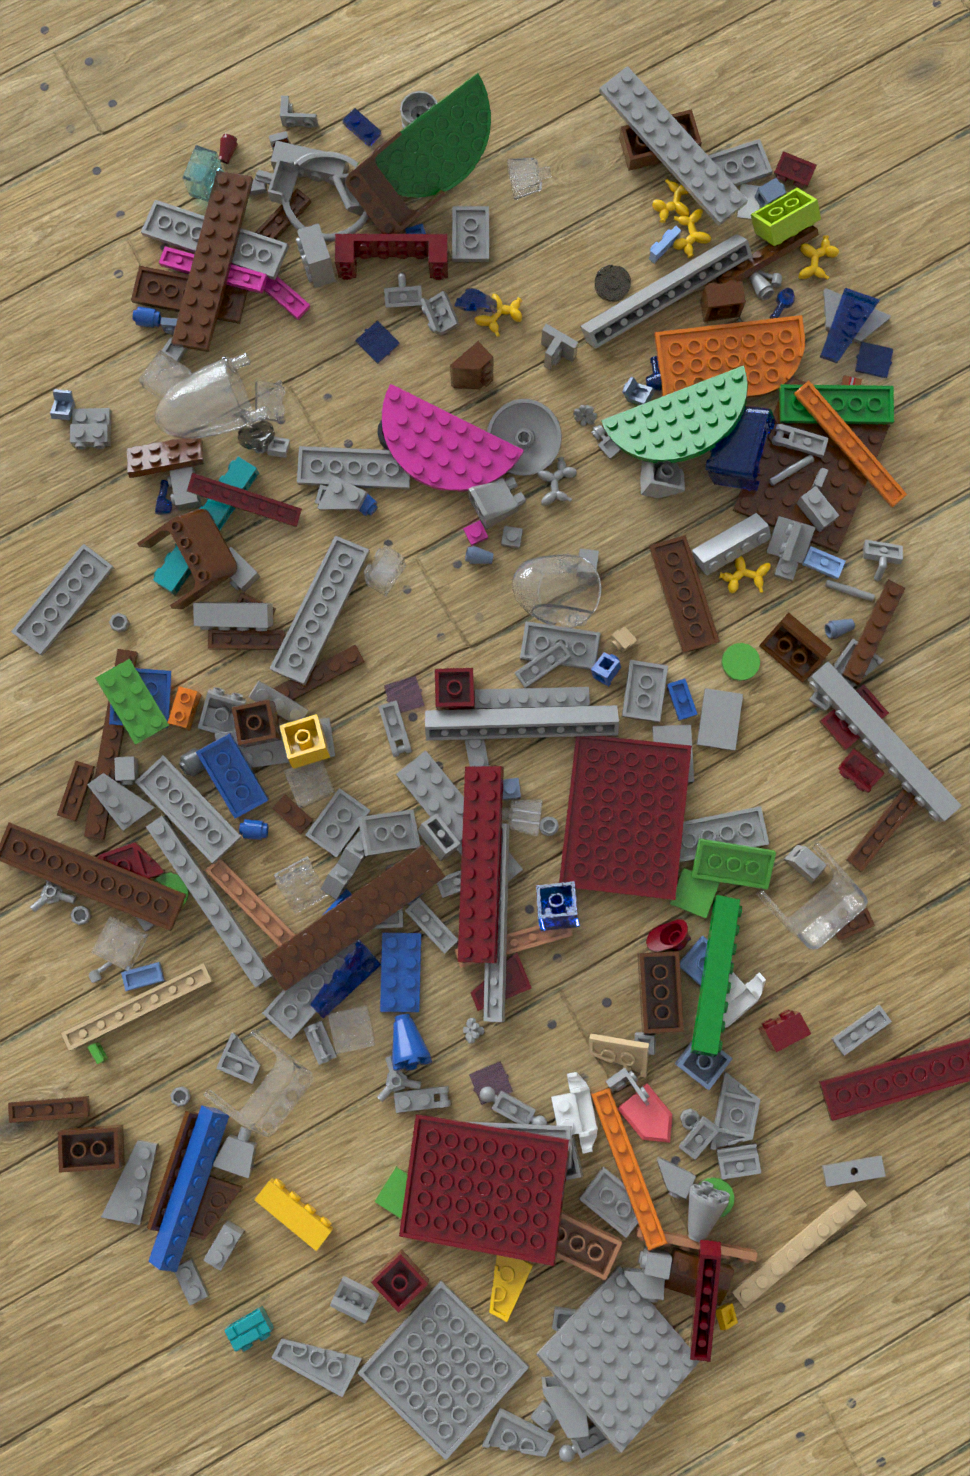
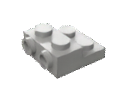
M72 409V424H70V443L76 449H86V447L104 449L106 446H111V409Z
M214 687L213 690L209 689L198 728L212 733L236 731L232 707L245 705L246 699H243V695L239 693L225 694V690Z

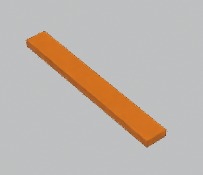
M809 380L794 393V396L891 508L907 495Z
M610 1088L591 1094L648 1251L668 1244Z

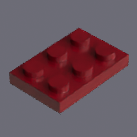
M864 684L856 690L881 719L889 714ZM833 709L819 722L843 750H846L860 736L852 733L848 728L849 724L845 720L838 718L835 714L836 710Z

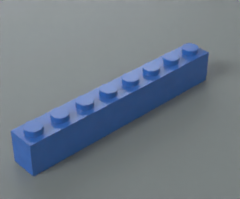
M201 1105L149 1258V1262L159 1270L177 1272L229 1119L228 1114L217 1108Z

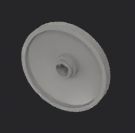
M518 399L503 405L493 415L487 432L524 450L519 461L508 471L515 475H533L545 470L556 459L561 448L562 431L557 417L547 406L535 400Z

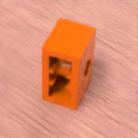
M179 686L168 724L191 731L201 694L198 691Z

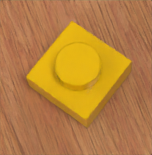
M725 1303L716 1309V1318L720 1330H728L738 1323L733 1303Z

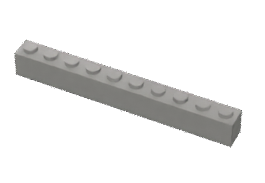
M735 234L581 325L580 327L586 342L595 349L752 257L748 240Z
M829 661L807 679L810 682V687L823 696L822 700L836 710L835 714L838 718L845 720L849 724L848 728L850 731L862 738L863 745L868 749L871 748L875 753L876 759L882 764L885 763L889 768V773L902 782V787L916 797L915 801L921 807H925L929 811L928 815L931 819L939 823L944 822L962 806Z
M617 705L425 711L426 741L618 735L619 729Z
M161 816L146 826L255 988L271 979L273 974L262 961L263 957L168 818Z

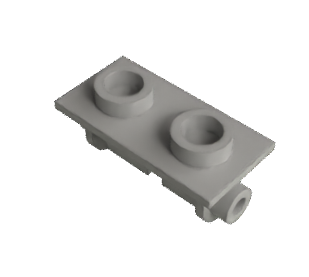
M322 1020L304 1028L319 1065L337 1057Z

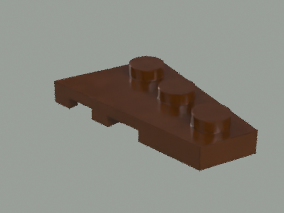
M209 1175L189 1236L204 1240L243 1186Z

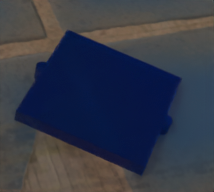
M378 320L368 329H365V332L355 340L377 364L387 355L390 356V352L400 344Z
M861 342L859 354L856 356L855 372L887 378L889 368L892 365L893 348Z

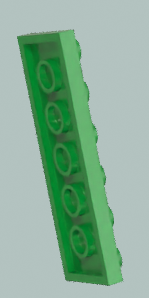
M780 385V423L819 424L794 396V393L803 385ZM813 385L846 424L894 423V386Z

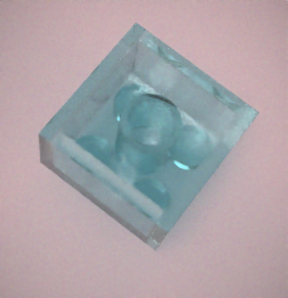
M198 145L195 146L183 175V180L190 196L209 202L216 171L224 172L217 152Z

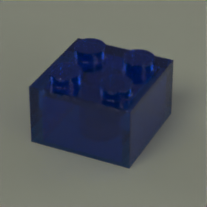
M575 881L536 885L537 913L541 931L580 927Z

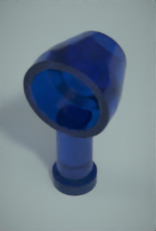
M791 288L782 289L777 294L776 302L778 305L773 314L770 315V319L779 318L784 308H790L794 304L795 294Z
M653 356L650 358L653 373L646 377V385L652 387L655 391L662 390L658 359L657 356Z
M161 480L155 514H171L172 501L166 498L169 484L168 481Z

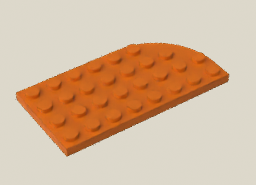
M802 315L661 331L654 334L662 397L743 365L748 380L747 398L769 394L777 390L781 384H785L798 369L805 349Z

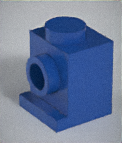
M604 652L591 669L593 678L609 687L611 681L621 669L620 660L615 655H609Z

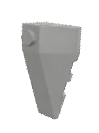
M642 461L640 476L641 495L662 498L684 492L683 470L679 469L677 463H671L670 461H658V463Z

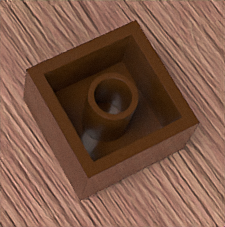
M730 280L723 284L710 283L705 286L700 300L703 322L738 318L741 316L746 303L742 281Z
M269 699L232 707L238 746L245 748L282 740L275 702Z

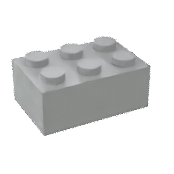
M319 224L297 230L299 238H296V242L309 283L313 282L314 287L317 288L336 282L331 259Z

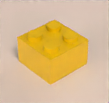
M317 714L280 725L287 757L293 769L330 758L322 724Z

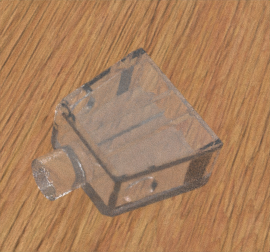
M537 158L507 159V171L514 200L542 190V179L551 178L550 167L539 168Z
M512 800L510 809L502 808V819L509 820L510 830L538 837L543 800Z

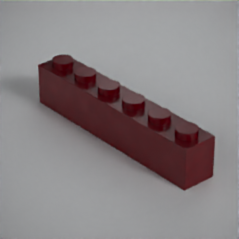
M700 1240L690 1338V1360L711 1362L721 1265V1242Z

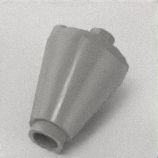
M702 1181L701 1184H692L689 1190L688 1237L690 1239L700 1242V1240H704L709 1235L728 1206L730 1197L728 1192L713 1188V1184L707 1181Z

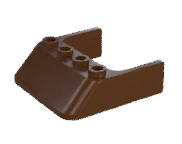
M400 131L395 132L363 159L345 179V184L382 234H399L446 195L444 191L440 190L416 210L409 209L375 163L376 156L402 135Z
M197 509L174 517L137 543L139 547L151 548L171 534L195 578V586L189 593L170 605L172 609L182 610L232 577L237 571V562L211 514L206 509Z

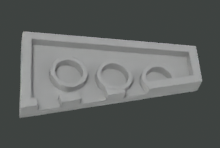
M137 1141L101 1216L102 1218L137 1225L142 1224L158 1143Z
M281 1338L271 1357L343 1397L362 1359L361 1357Z

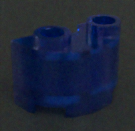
M474 288L466 289V292L456 299L454 305L464 311L476 312L477 309H484V312L497 313V301L490 295Z

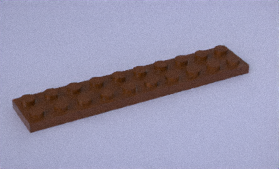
M216 171L171 341L173 346L209 352L253 184L252 176Z
M8 822L0 841L1 862L169 931L173 930L187 895Z
M422 844L263 957L262 961L284 991H286L445 878V875Z

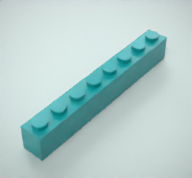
M238 456L236 460L231 461L225 476L222 475L218 481L248 491L259 475L256 467ZM207 499L205 505L199 509L209 511L220 531L236 508ZM176 543L172 553L169 552L166 555L163 566L155 571L153 579L157 585L174 596L177 595L192 573Z

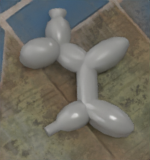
M564 457L557 458L559 461L557 463L558 470L553 474L546 470L537 473L540 479L551 483V492L542 498L541 504L543 506L553 503L556 499L572 501V498L559 491L558 481L563 476L573 478L577 474L576 469L566 467V463L563 461Z

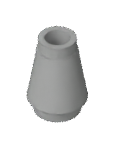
M755 272L750 276L749 279L758 298L764 301L774 294L773 285L759 272Z

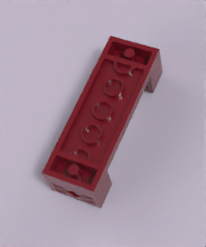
M335 234V266L338 278L344 280L357 278V257L362 259H369L371 257H379L380 259H388L389 257L425 259L429 257L430 278L443 280L448 278V235Z

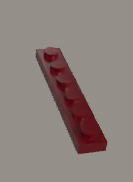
M195 473L191 474L186 491L293 527H297L302 511L301 508Z

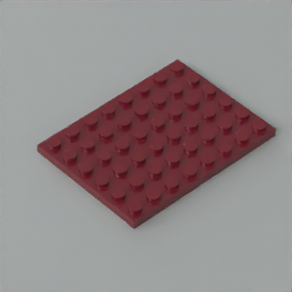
M576 736L559 887L667 900L676 899L692 746L606 736Z
M416 1114L399 1237L554 1266L556 1264L571 1139Z

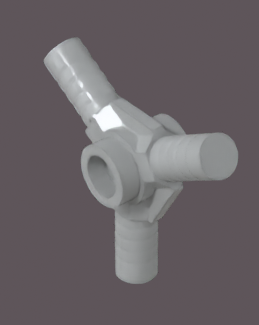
M46 880V885H44L40 895L41 898L31 905L30 908L36 912L44 904H51L60 900L74 904L76 896L63 893V890L57 884Z
M392 1056L385 1058L389 1073L387 1074L386 1087L377 1096L380 1101L383 1102L392 1091L396 1092L405 1087L420 1090V1081L407 1079V1076L400 1070L394 1071Z

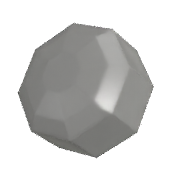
M120 613L112 615L109 621L111 628L119 633L126 631L130 625L127 616Z
M85 906L75 907L70 914L72 922L78 925L87 924L92 917L90 909Z
M184 1086L175 1088L170 1095L172 1103L178 1107L187 1105L191 1099L190 1090Z
M690 1108L682 1112L680 1120L684 1128L692 1130L700 1121V1117L697 1111Z

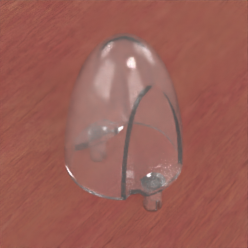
M247 353L232 359L224 356L222 360L201 368L174 385L157 406L155 421L158 428L173 437L195 439L220 435L245 427L253 428L255 422L269 418L265 406L252 410L247 392L236 370L251 364Z
M571 554L550 555L523 562L513 575L512 591L519 605L534 618L546 624L555 625L556 623H561L563 628L585 626L587 620L596 610L601 596V582L597 570L586 558Z

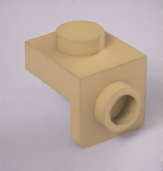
M623 627L620 631L617 630L610 639L612 645L618 651L621 650L622 653L637 641L626 627Z

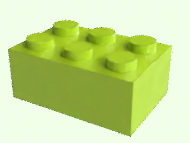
M795 188L753 212L751 219L755 234L776 246L789 237L797 235L803 229L814 225V223L821 220L818 200L799 188Z

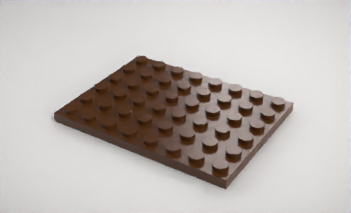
M791 377L785 384L804 385L806 382ZM778 400L732 511L747 517L757 513L771 527H775L778 516L814 526L796 503L801 496L811 490L819 470L825 468L828 472L820 492L839 514V517L820 533L815 528L810 543L838 553L868 480L820 424L780 423V402ZM777 424L787 425L829 438L822 458L812 455L814 458L812 463L773 486L769 483L770 478L811 455L772 444V439L776 436L775 429ZM847 424L877 459L890 424ZM784 434L783 438L788 439L789 435Z

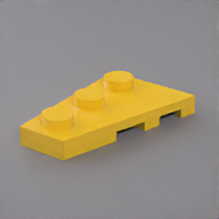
M496 1256L489 1313L508 1322L534 1264L525 1260Z

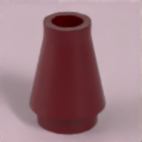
M225 133L220 138L218 158L220 162L229 164L238 146V139L235 136Z

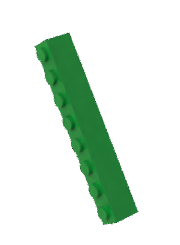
M717 895L713 901L690 1053L715 1057L722 1050L723 1042L720 1041V1035L725 1030L723 1014L727 1013L728 1002L726 1001V994H729L731 989V982H728L729 974L732 975L734 963L731 962L732 955H735L737 949L734 939L735 936H738L740 925H737V919L742 914V906H739L740 899Z

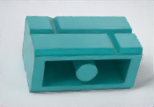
M261 1306L228 1325L224 1331L234 1351L242 1350V1352H245L253 1346L252 1343L259 1339L261 1342L270 1337V1332L274 1327L264 1307Z

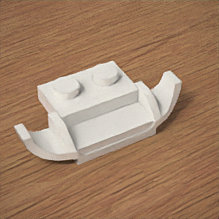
M734 972L732 975L729 974L728 982H731L730 993L726 994L728 1009L727 1013L723 1014L725 1028L733 1024L758 1002L766 979L760 972L745 985Z
M577 1072L567 1074L570 1093L551 1097L556 1124L572 1126V1135L579 1134L582 1152H593L598 1127L590 1089Z

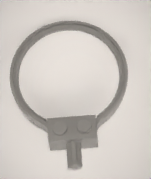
M326 151L308 153L295 162L278 157L274 173L258 169L255 180L270 185L268 189L270 200L282 204L290 223L295 229L300 230L306 227L296 218L289 204L298 177V168L303 167L312 160L324 157L338 158L350 163L354 167L357 166V161L340 153ZM364 211L359 220L348 229L332 234L322 233L324 241L334 242L335 234H355L364 226L369 216Z

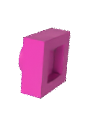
M481 521L463 528L471 547L488 539Z

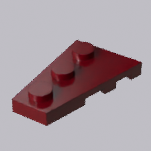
M517 952L506 961L505 999L532 989ZM483 981L470 992L477 1011L484 1009Z

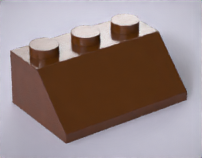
M479 341L450 364L451 386L453 388L480 390L483 386L487 387L493 381L494 357Z
M789 612L759 645L802 683L832 650Z
M673 1247L669 1279H665L664 1288L695 1297L699 1255ZM724 1263L720 1265L716 1304L719 1306L729 1291L734 1273L731 1265Z

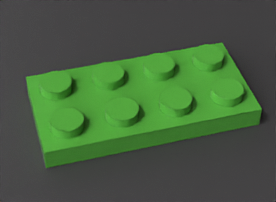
M130 659L95 677L135 745L169 726Z
M699 838L691 876L698 879L768 889L776 852L775 850Z

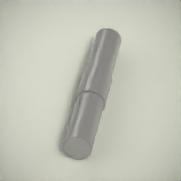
M809 455L770 478L769 483L773 486L812 463L814 461L813 456Z
M828 579L825 587L871 602L875 597V594Z

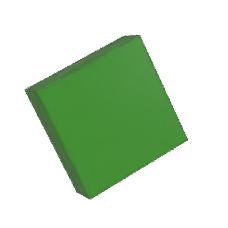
M99 1042L93 1043L88 1047L97 1064L103 1063L108 1059Z

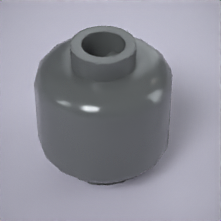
M196 748L183 754L180 757L181 762H179V766L184 774L192 777L206 770L196 754V751H198Z

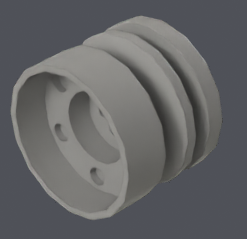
M424 91L412 92L405 96L400 107L402 128L404 129L438 103L435 97Z

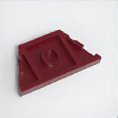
M137 842L98 856L99 859L148 879L165 873V870Z

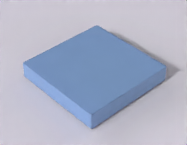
M701 936L680 960V968L700 986L707 947V939L704 936Z

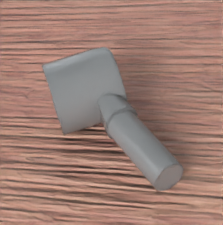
M761 270L758 271L763 277L772 280L771 285L773 287H781V274L774 273L772 275Z
M109 960L101 968L91 971L89 973L91 982L95 983L101 980L100 973L110 967L113 962Z

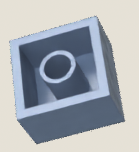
M691 1041L674 1064L707 1090H710L733 1058L723 1050L715 1057L690 1053Z

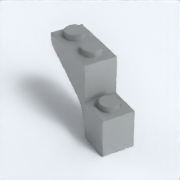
M360 831L344 849L338 863L329 872L321 887V890L336 900L345 890L352 876L366 858Z

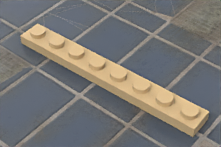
M203 963L62 1032V1037L68 1050L71 1051L212 982L213 979L206 964Z
M852 1188L734 1287L731 1292L742 1306L746 1308L865 1208L867 1204Z

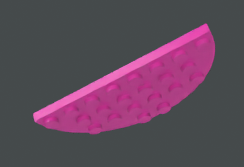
M392 384L388 387L382 407V428L386 444L394 460L397 461L403 470L413 479L426 486L442 491H468L471 487L498 480L515 466L524 453L523 449Z

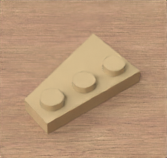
M590 1034V1055L609 1063L616 1062L623 1065V1068L627 1071L632 1069L639 1072L641 1077H647L649 1043Z

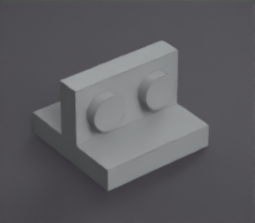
M545 324L541 337V344L548 348L545 352L544 367L551 370L553 365L557 366L561 357L573 362L577 355L578 342L550 325Z
M778 516L766 552L779 556L784 560H792L803 564L815 527Z

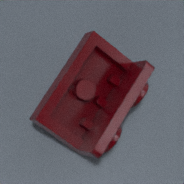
M783 151L774 174L777 175V179L784 182L789 179L794 181V186L803 189L804 186L808 187L817 165Z
M856 748L852 749L838 767L839 773L845 779L850 778L855 782L854 785L863 792L865 790L867 793L871 791L872 787L885 773Z

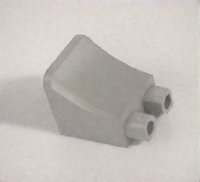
M514 477L505 480L500 478L493 482L468 489V498L486 530L516 513L518 507L526 503L522 492L514 496L510 492L518 487Z

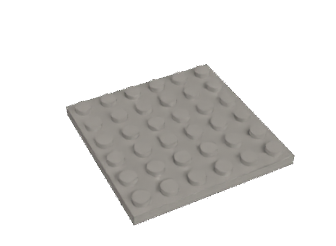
M617 1266L606 1281L604 1280L536 1354L619 1453H622L700 1362L698 1360H690V1347L656 1307L639 1294L624 1276V1270L621 1266Z
M440 1280L361 1367L358 1374L447 1460L525 1373L529 1365Z

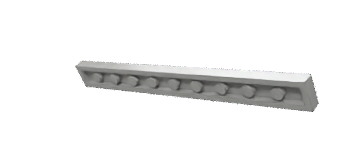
M502 824L497 963H485L483 1021L505 1022L510 824Z

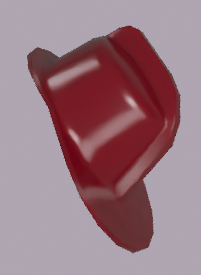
M677 919L655 927L647 936V947L655 952L667 949L671 951L682 950L691 941V936L688 934V925L684 920Z

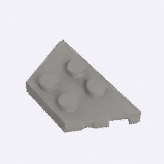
M827 288L823 291L824 315L826 317L825 330L858 344L863 342L870 334H873L891 317V315Z
M726 1072L723 1075L714 1124L719 1127V1132L711 1140L709 1146L713 1150L718 1147L733 1145L737 1142L752 1140L760 1105V1099Z

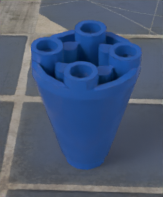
M410 1014L396 1016L393 1025V1070L398 1071L406 1068V1071L417 1069L418 1064L426 1065L432 1063L431 1054L413 1019L410 1018Z

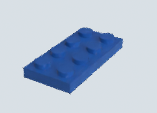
M231 733L196 751L234 818L269 800Z
M382 933L380 1012H420L421 933Z

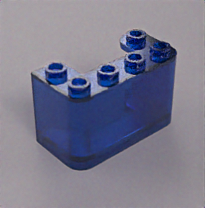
M746 405L736 427L727 437L722 438L710 450L711 456L706 461L705 470L708 471L714 485L758 490L760 482L756 478L758 473H760L759 464L767 434L770 435V429L774 430L776 422L770 408Z

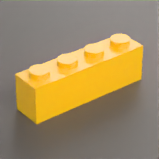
M271 1178L254 1200L317 1251L332 1232V1223L324 1216L322 1218L315 1213V1208L310 1204L305 1205L300 1201L301 1197L294 1191L289 1192L285 1189L286 1185L281 1180Z

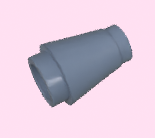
M476 546L467 547L465 561L469 562V564H492L494 553Z
M852 619L832 620L825 624L824 629L828 638L836 639L855 629V624Z

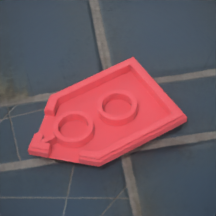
M646 1083L643 1088L650 1096L647 1098L649 1105L646 1106L636 1092L617 1109L642 1140L670 1143L673 1114Z

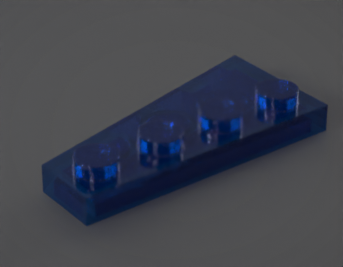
M845 288L820 358L838 363L878 305L880 299Z
M360 940L356 942L354 951L351 954L348 953L344 958L345 963L341 968L334 971L329 984H325L310 1003L322 1018H325L381 966L379 961Z

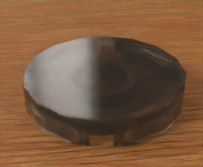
M607 265L597 272L594 288L597 295L603 300L617 302L629 293L631 277L623 267Z
M259 420L260 422L256 423L255 421L246 423L238 431L240 445L243 448L254 450L269 445L275 437L273 425L265 420Z

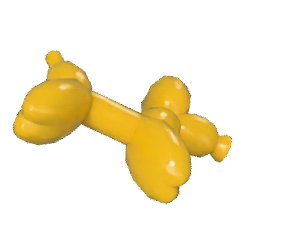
M666 179L665 182L670 190L674 192L673 201L666 204L658 199L654 200L652 204L653 209L660 212L661 223H666L669 212L673 210L680 216H689V209L680 202L681 195L688 194L689 192L682 184L679 186L677 182Z
M702 209L695 210L690 217L674 216L673 219L681 225L688 226L690 235L686 239L679 238L673 242V248L676 250L684 249L688 258L694 257L692 254V244L695 241L700 244H707L711 241L709 234L697 232L695 223L702 217Z
M828 235L823 236L821 248L815 249L809 244L801 245V252L806 257L811 258V266L805 267L800 271L799 279H807L813 274L818 278L829 279L825 271L818 267L820 257L825 255L835 258L839 254L837 247L830 246Z
M492 294L491 300L495 308L494 313L491 317L487 315L476 316L474 318L475 323L480 326H489L490 330L499 337V326L496 321L501 314H510L514 321H522V313L518 310L522 302L521 298L517 297V300H514L508 306L503 305L501 298L497 294Z
M740 556L735 559L737 571L733 575L728 572H720L719 578L729 582L728 590L730 593L733 594L738 590V580L743 576L754 579V584L762 593L764 584L762 577L768 573L771 564L764 563L755 572L746 569L745 561Z

